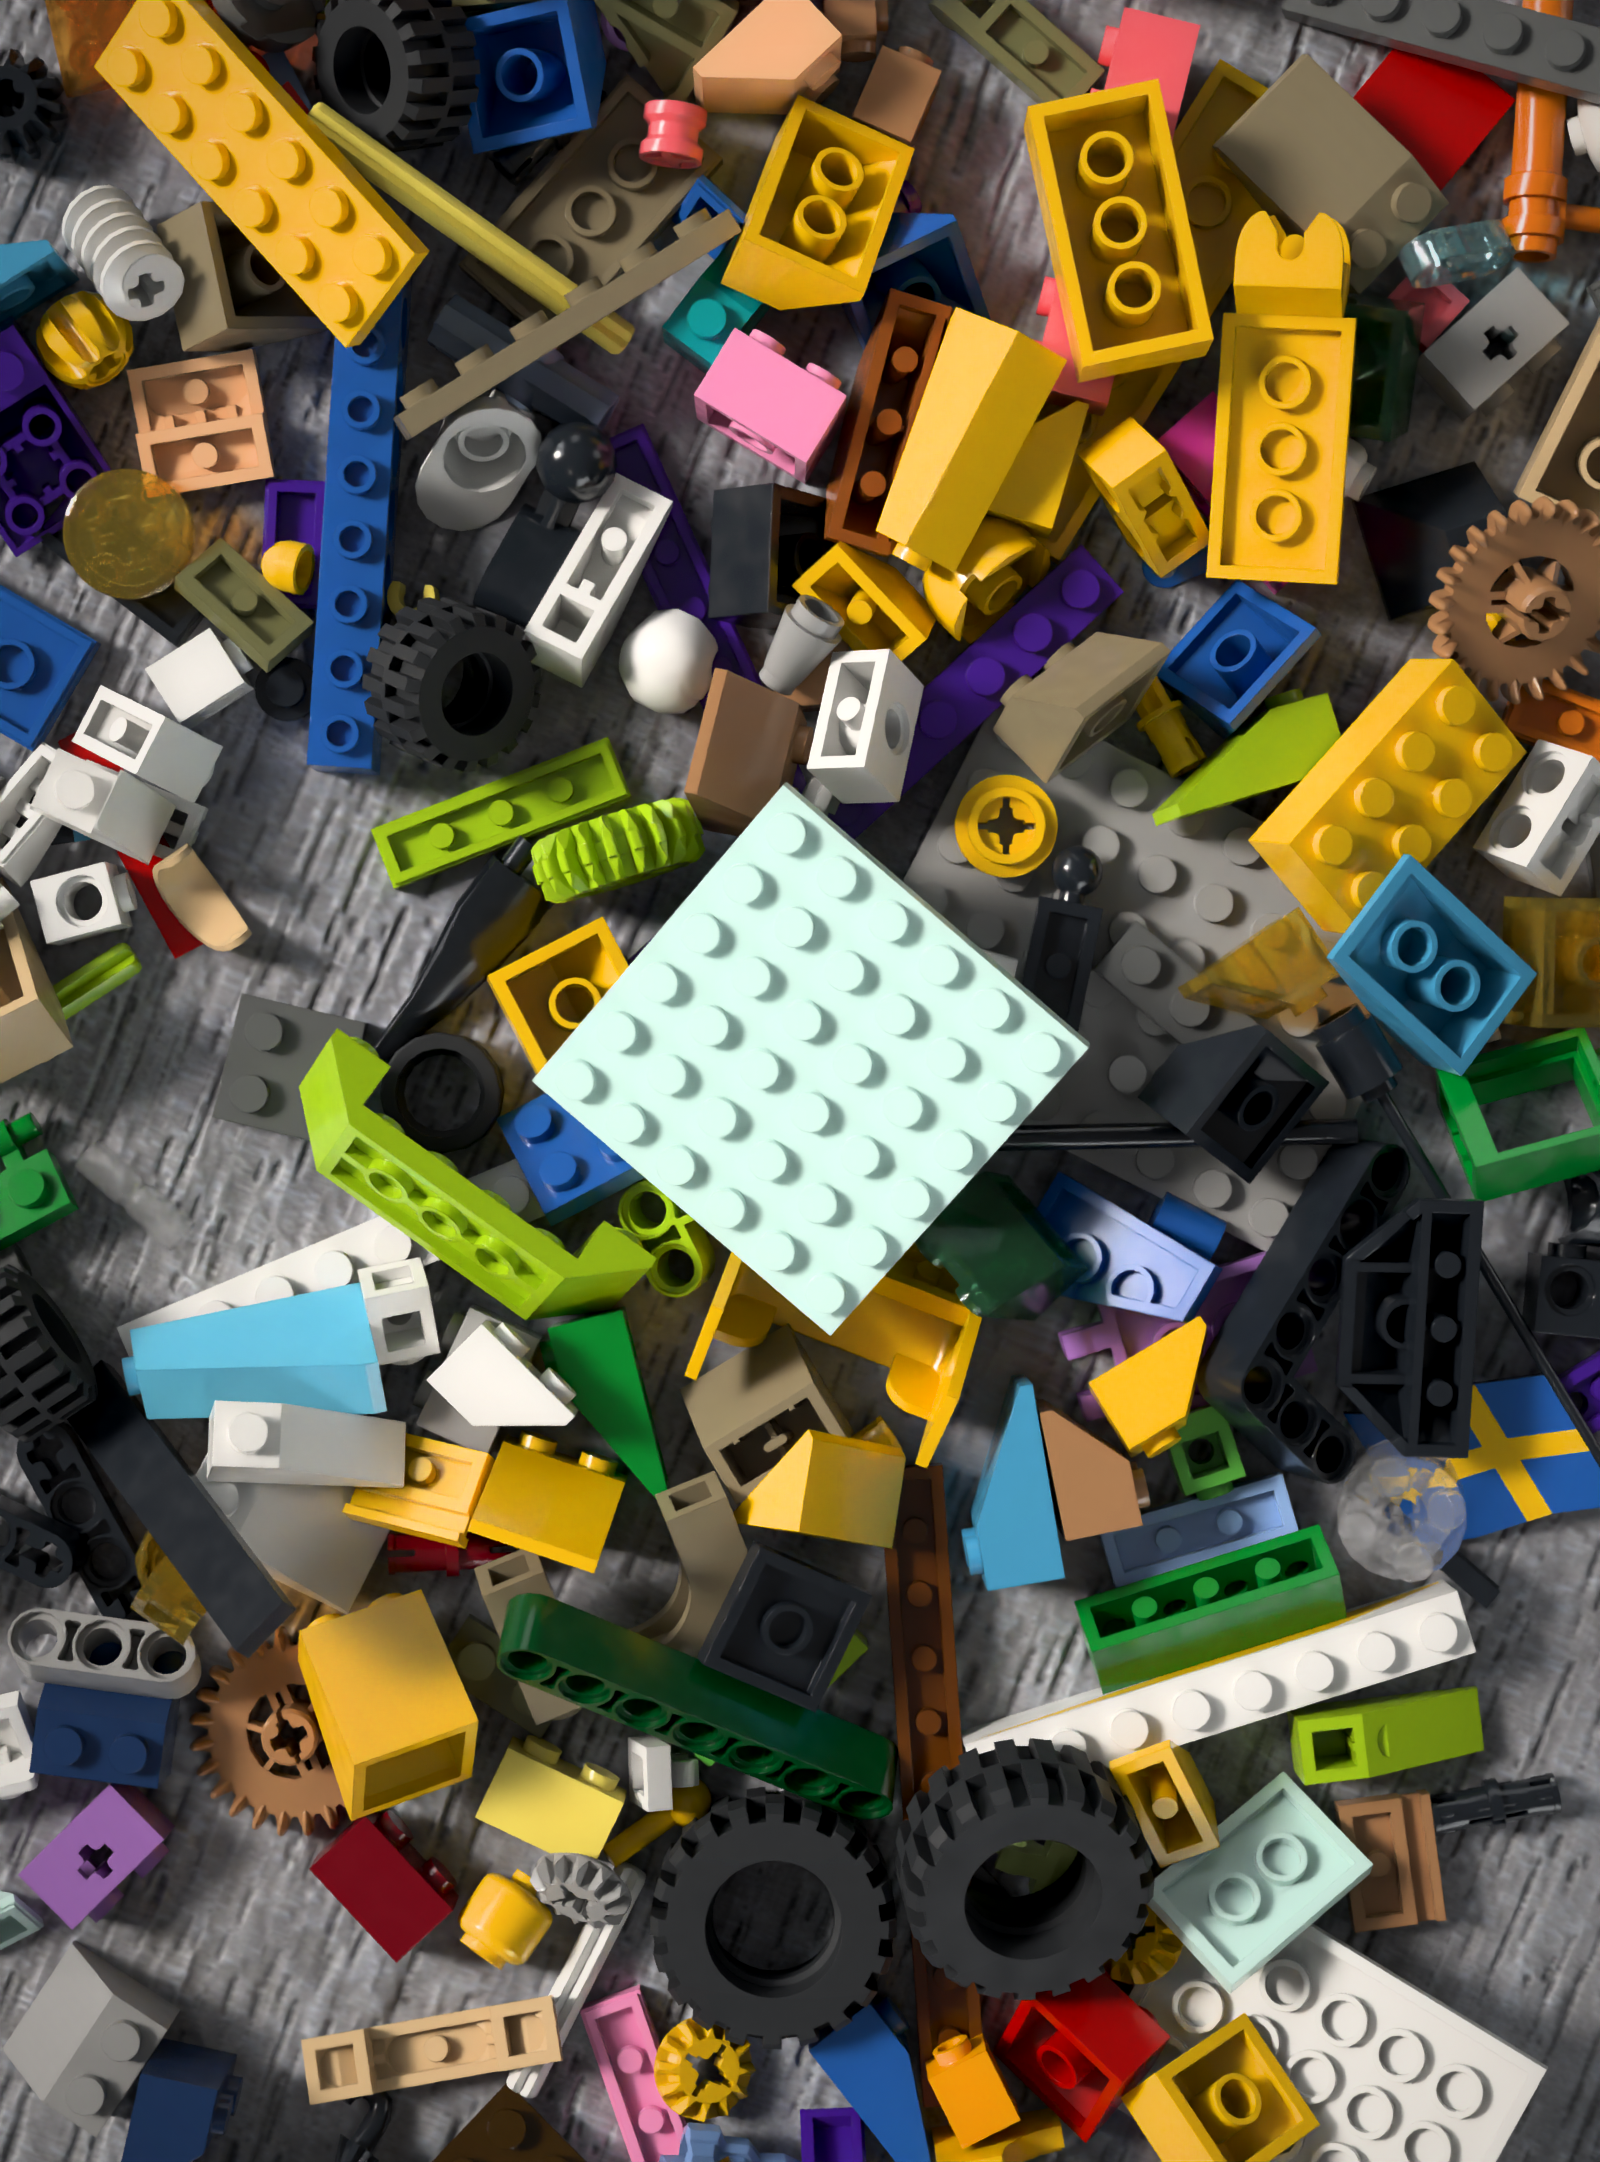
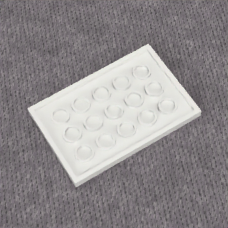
M1313 1923L1231 1994L1226 1991L1183 1944L1177 1962L1167 1974L1154 1982L1135 1985L1129 1995L1138 2006L1149 2010L1157 2019L1160 2027L1171 2036L1153 2067L1138 2085L1244 2012L1246 2013L1320 2123L1318 2127L1269 2162H1496L1548 2069V2066ZM1122 2102L1118 2109L1133 2118Z

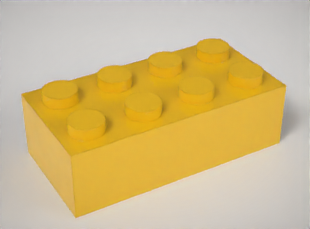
M1159 78L1028 106L1024 133L1077 383L1206 356L1214 337Z
M1409 659L1248 841L1323 931L1344 934L1403 854L1411 855L1426 868L1527 752L1454 659Z

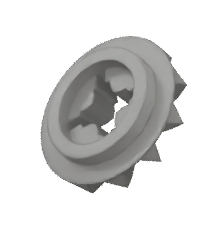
M550 1853L542 1856L537 1861L529 1881L537 1890L536 1898L541 1903L552 1905L555 1915L570 1917L574 1924H578L580 1921L587 1922L594 1928H602L605 1924L619 1925L632 1901L628 1887L610 1867L597 1859L579 1853Z

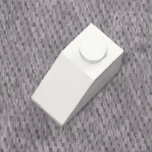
M100 685L72 742L193 804L202 788L211 779L215 762L223 746L102 685Z

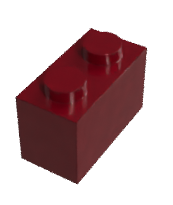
M387 1810L384 1814L378 1811L354 1820L316 1856L309 1870L397 1963L454 1910L459 1895L453 1890L457 1886V1882L450 1871L435 1857H430L426 1861L409 1843L414 1837L408 1826L394 1812Z

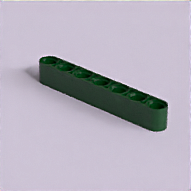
M525 1593L516 1595L509 1600L497 1655V1666L503 1674L512 1679L850 1817L866 1820L880 1819L889 1815L893 1810L898 1747L886 1737L819 1709L815 1713L707 1667L695 1657L542 1594Z

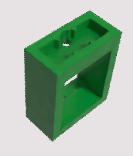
M1584 1026L1479 1054L1462 1076L1435 1068L1437 1105L1475 1199L1488 1201L1600 1170V1048L1594 1050ZM1574 1080L1594 1127L1497 1152L1479 1105Z

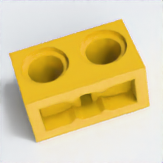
M1131 416L1078 454L1127 545L1161 578L1208 545L1209 531L1167 450Z

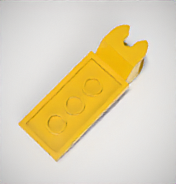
M1259 211L1249 218L1238 239L1233 284L1236 313H1223L1206 578L1338 584L1357 318H1344L1351 270L1349 240L1341 224L1324 213L1319 212L1304 232V237L1297 234L1287 236L1275 215L1269 216L1267 211Z

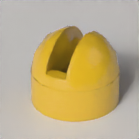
M292 540L279 541L264 553L261 569L263 577L271 586L280 591L297 595L304 594L308 589L315 568V553L310 544Z

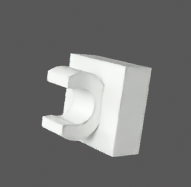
M652 1735L628 1737L630 1801L647 1812L673 1810L672 1788L699 1785L698 1759H688L687 1753H671V1745Z

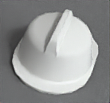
M496 389L489 396L476 397L446 416L441 425L439 437L421 466L415 483L417 504L426 518L441 528L456 531L478 529L498 519L510 506L527 476L536 465L539 445L541 443V433L534 422L509 405L505 394Z

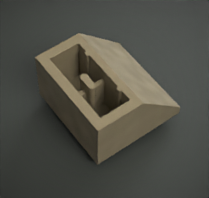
M789 1323L768 1335L759 1345L748 1347L679 1389L701 1445L736 1505L749 1496L808 1429L849 1437L855 1433Z

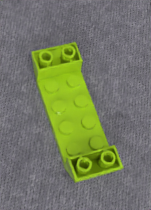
M337 1028L299 1085L316 1171L524 1320L610 1310L652 1267L657 1259L644 1249L643 1244L634 1234L622 1228H614L605 1220L573 1255L565 1250L561 1240L554 1234L542 1228H534L513 1213L508 1202L500 1195L489 1190H481L460 1175L457 1167L447 1157L437 1152H428L407 1137L401 1125L393 1118L382 1113H374L364 1106L391 1066L379 1058L377 1051L369 1043L360 1038L349 1037Z

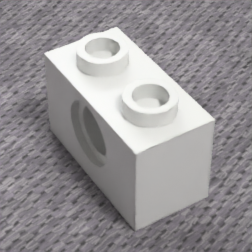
M891 649L832 653L807 770L842 804L900 801L924 685Z

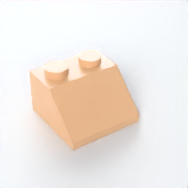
M764 0L693 67L695 102L710 113L787 115L797 95L821 104L840 82L836 75L840 72L842 34L810 0Z

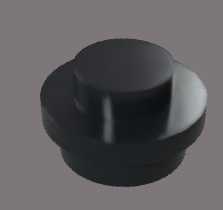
M285 657L268 673L261 669L255 682V696L261 709L272 718L284 722L297 721L310 713L313 670L303 661L292 657Z

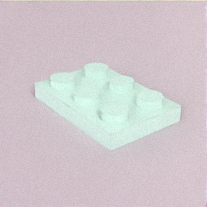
M1284 1771L1217 1826L1220 1847L1174 1863L1154 1879L1153 1898L1147 1904L1229 1994L1371 1873L1373 1863Z

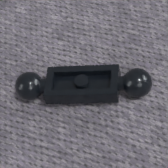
M1071 846L1062 850L1052 864V879L1060 890L1059 899L1038 897L1021 984L1078 1032L1103 913L1101 908L1084 905L1086 895L1095 891L1103 877V866L1098 855L1091 849L1084 846Z

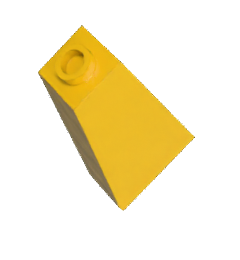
M956 307L946 329L876 528L877 532L898 542L892 552L894 556L924 572H927L933 561L955 573L1065 366L1066 359L1015 329Z

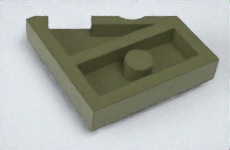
M594 0L610 25L622 32L626 41V48L639 67L645 66L663 91V100L683 102L686 101L694 87L693 67L722 40L738 12L740 3L736 0Z

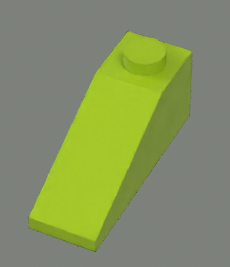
M1301 688L1264 699L1267 711L1245 720L1152 814L1155 825L1159 826L1299 784L1341 737L1328 692L1304 699Z

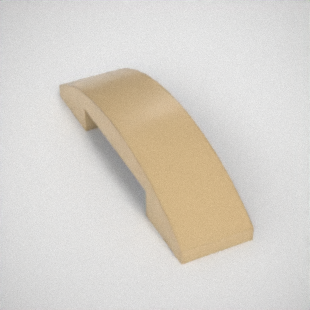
M554 1995L301 2040L310 2105L563 2060Z

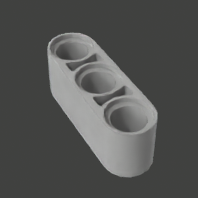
M37 1608L21 1613L12 1622L8 1631V1645L21 1672L29 1679L37 1682L161 1699H179L189 1694L198 1685L201 1677V1662L191 1636L183 1629L172 1625ZM41 1634H50L57 1637L55 1647L48 1654L42 1657H32L26 1654L27 1645L34 1637ZM113 1642L122 1647L119 1657L108 1665L98 1666L89 1662L92 1651L103 1643ZM168 1651H178L186 1656L184 1665L172 1674H161L153 1670L156 1659Z

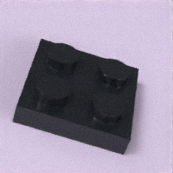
M753 1540L697 1658L707 1667L816 1713L872 1595L865 1588Z

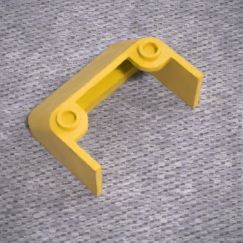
M914 1242L830 1336L731 1252L684 1376L694 1380L697 1379L713 1338L736 1347H754L766 1339L772 1323L782 1327L789 1323L793 1331L890 1368L886 1380V1391L889 1398L903 1411L928 1420L915 1464L927 1468L959 1401L989 1296V1282L986 1276L974 1265Z

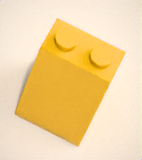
M421 1589L405 1595L401 1593L383 1595L374 1600L367 1608L343 1616L338 1613L324 1615L314 1620L307 1628L299 1630L298 1662L351 1821L472 1778L479 1721Z

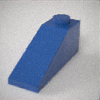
M888 1996L880 2002L874 1997L867 2007L858 2004L852 2010L853 2021L838 2032L831 2025L819 2030V2041L808 2044V2051L895 2162H932L908 2040L904 2034L910 2028V2025L899 2008Z

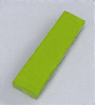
M606 737L371 829L393 888L397 890L510 846L519 835L528 839L628 800L632 796L609 737Z

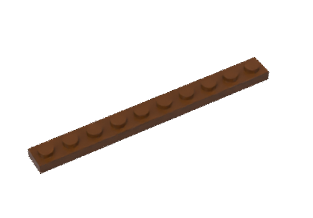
M929 1463L927 1468L917 1464L905 1465L892 1549L884 1548L903 1821L905 1819L909 1820L906 1808L915 1793L919 1790L925 1793L929 1792L928 1778L944 1765L949 1770L959 1765L958 1756L963 1754L942 1463ZM971 1879L970 1882H969V1886H971V1887H972V1879ZM911 1930L923 2108L940 2107L941 2105L928 2081L925 2061L933 2058V2050L950 2038L965 2034L970 2040L982 2034L980 1994L977 1993L974 1982L968 1988L961 1987L946 1978L944 1968L932 1966L922 1953L919 1940L913 1937Z

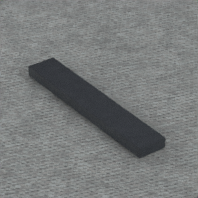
M100 1360L93 1367L98 1397L95 1401L67 1418V1420L233 1648L249 1658L296 1608L153 1419H147L145 1408L135 1395L129 1396L126 1383L114 1367Z

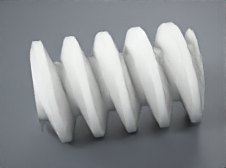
M112 185L93 186L81 192L69 204L62 223L64 241L111 311L117 316L130 321H147L163 315L176 304L183 293L185 282L182 269L173 260L169 250L163 246L160 237L153 232L152 226L143 217L141 210L134 204L133 199L123 189Z

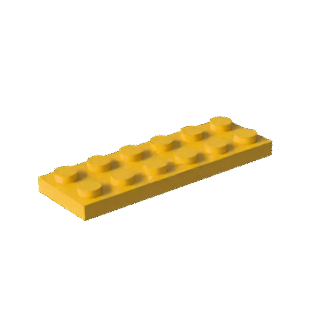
M136 0L94 68L343 346L348 348L361 345L430 250L204 0Z

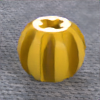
M80 291L70 294L55 302L42 316L40 325L36 330L37 350L45 368L66 385L78 389H91L112 380L127 365L134 350L133 332L129 320L117 316L107 307L100 294L91 291Z

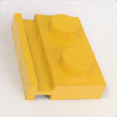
M406 1433L404 1487L354 1486L355 1490L350 1504L345 1503L342 1512L354 1521L466 1549L469 1541L466 1538L467 1530L495 1459L486 1452Z

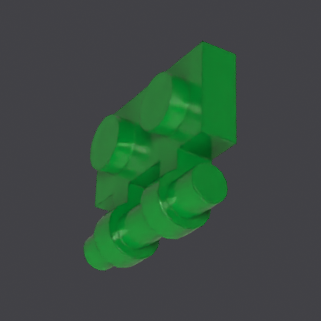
M31 1112L11 1123L7 1119L0 1121V1157L6 1167V1170L0 1173V1251L79 1209L56 1156L47 1148L29 1158L23 1145L43 1134L39 1122Z

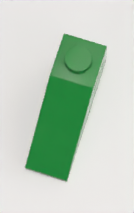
M625 1306L551 1324L547 1328L550 1340L540 1342L545 1370L549 1367L552 1368L572 1387L577 1395L571 1401L656 1499L655 1494L671 1487Z

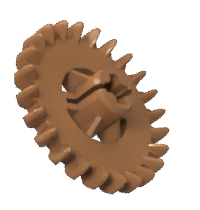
M1542 496L1533 502L1531 508L1522 500H1517L1511 504L1508 518L1496 509L1491 511L1487 516V529L1482 531L1472 525L1466 531L1469 540L1468 546L1453 545L1449 550L1450 556L1455 561L1453 567H1442L1436 574V577L1445 583L1444 589L1432 592L1429 597V603L1440 610L1429 618L1427 627L1432 632L1438 634L1433 641L1432 648L1438 656L1444 659H1454L1487 700L1491 702L1497 701L1500 687L1503 697L1512 704L1517 705L1521 702L1519 690L1523 685L1529 695L1536 700L1542 701L1544 700V692L1542 690L1543 678H1547L1558 689L1566 691L1568 686L1563 677V668L1567 665L1582 675H1589V670L1584 664L1580 653L1585 649L1600 654V641L1595 636L1597 630H1600V519L1598 515L1590 509L1579 510L1578 506L1568 499L1554 504L1548 497ZM1535 556L1546 557L1537 570L1532 567L1521 566L1519 560ZM1508 568L1509 571L1502 575V577L1497 581L1496 585H1493L1494 582L1503 573V571ZM1560 568L1565 577V585H1557ZM1486 613H1497L1502 617L1492 632L1486 621ZM1521 633L1528 637L1517 641H1509Z
M279 1626L276 1629L274 1646H270L265 1641L249 1658L237 1652L233 1646L230 1647L227 1651V1656L234 1670L221 1665H213L209 1669V1675L214 1678L220 1688L203 1687L196 1692V1698L209 1705L211 1710L196 1712L190 1717V1724L208 1730V1733L194 1739L189 1748L192 1751L211 1753V1757L197 1769L198 1776L219 1773L221 1779L212 1789L210 1797L215 1799L231 1791L236 1795L229 1810L230 1817H235L250 1805L254 1807L252 1829H259L270 1814L275 1815L277 1834L281 1837L288 1831L293 1817H298L304 1835L310 1836L315 1828L317 1814L322 1815L329 1828L335 1829L340 1821L338 1805L341 1804L345 1807L331 1761L324 1765L317 1749L324 1739L313 1705L308 1700L295 1698L290 1684L306 1686L298 1662L299 1638L297 1642H292L284 1626ZM278 1692L281 1693L284 1702H282V1700H281L280 1695H279ZM266 1694L273 1713L267 1721L252 1720L253 1708L259 1699ZM287 1719L293 1728L304 1726L307 1731L299 1746L293 1737L283 1740L280 1735V1731L286 1725ZM249 1730L261 1733L263 1749L270 1758L267 1763L261 1760L253 1748ZM307 1759L310 1760V1763H311V1765H312L311 1768H310V1766H309V1763H308ZM275 1762L286 1766L297 1765L300 1775L278 1772L272 1768V1765Z

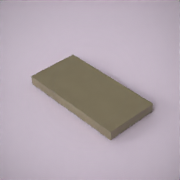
M627 74L600 104L596 128L575 132L570 138L571 141L562 150L558 151L497 220L494 226L578 286L596 275L603 286L625 273L618 261L650 241L654 243L670 225L696 180L701 175H705L710 179L723 165V158L702 139L698 138V144L703 149L702 166L698 168H666L641 160L639 158L640 142L648 134V125L643 119L644 104L656 99ZM468 253L458 264L462 272L519 322L524 321L541 309L549 320L557 316L471 253ZM563 344L556 347L555 349L559 350L563 346Z

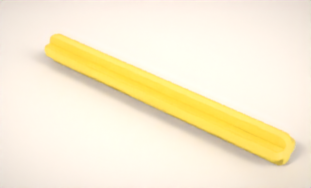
M318 102L312 107L308 113L310 119L364 178L556 315L570 308L564 295L577 288V284L328 105ZM612 312L581 333L609 353L620 354L632 339L635 328L616 312Z

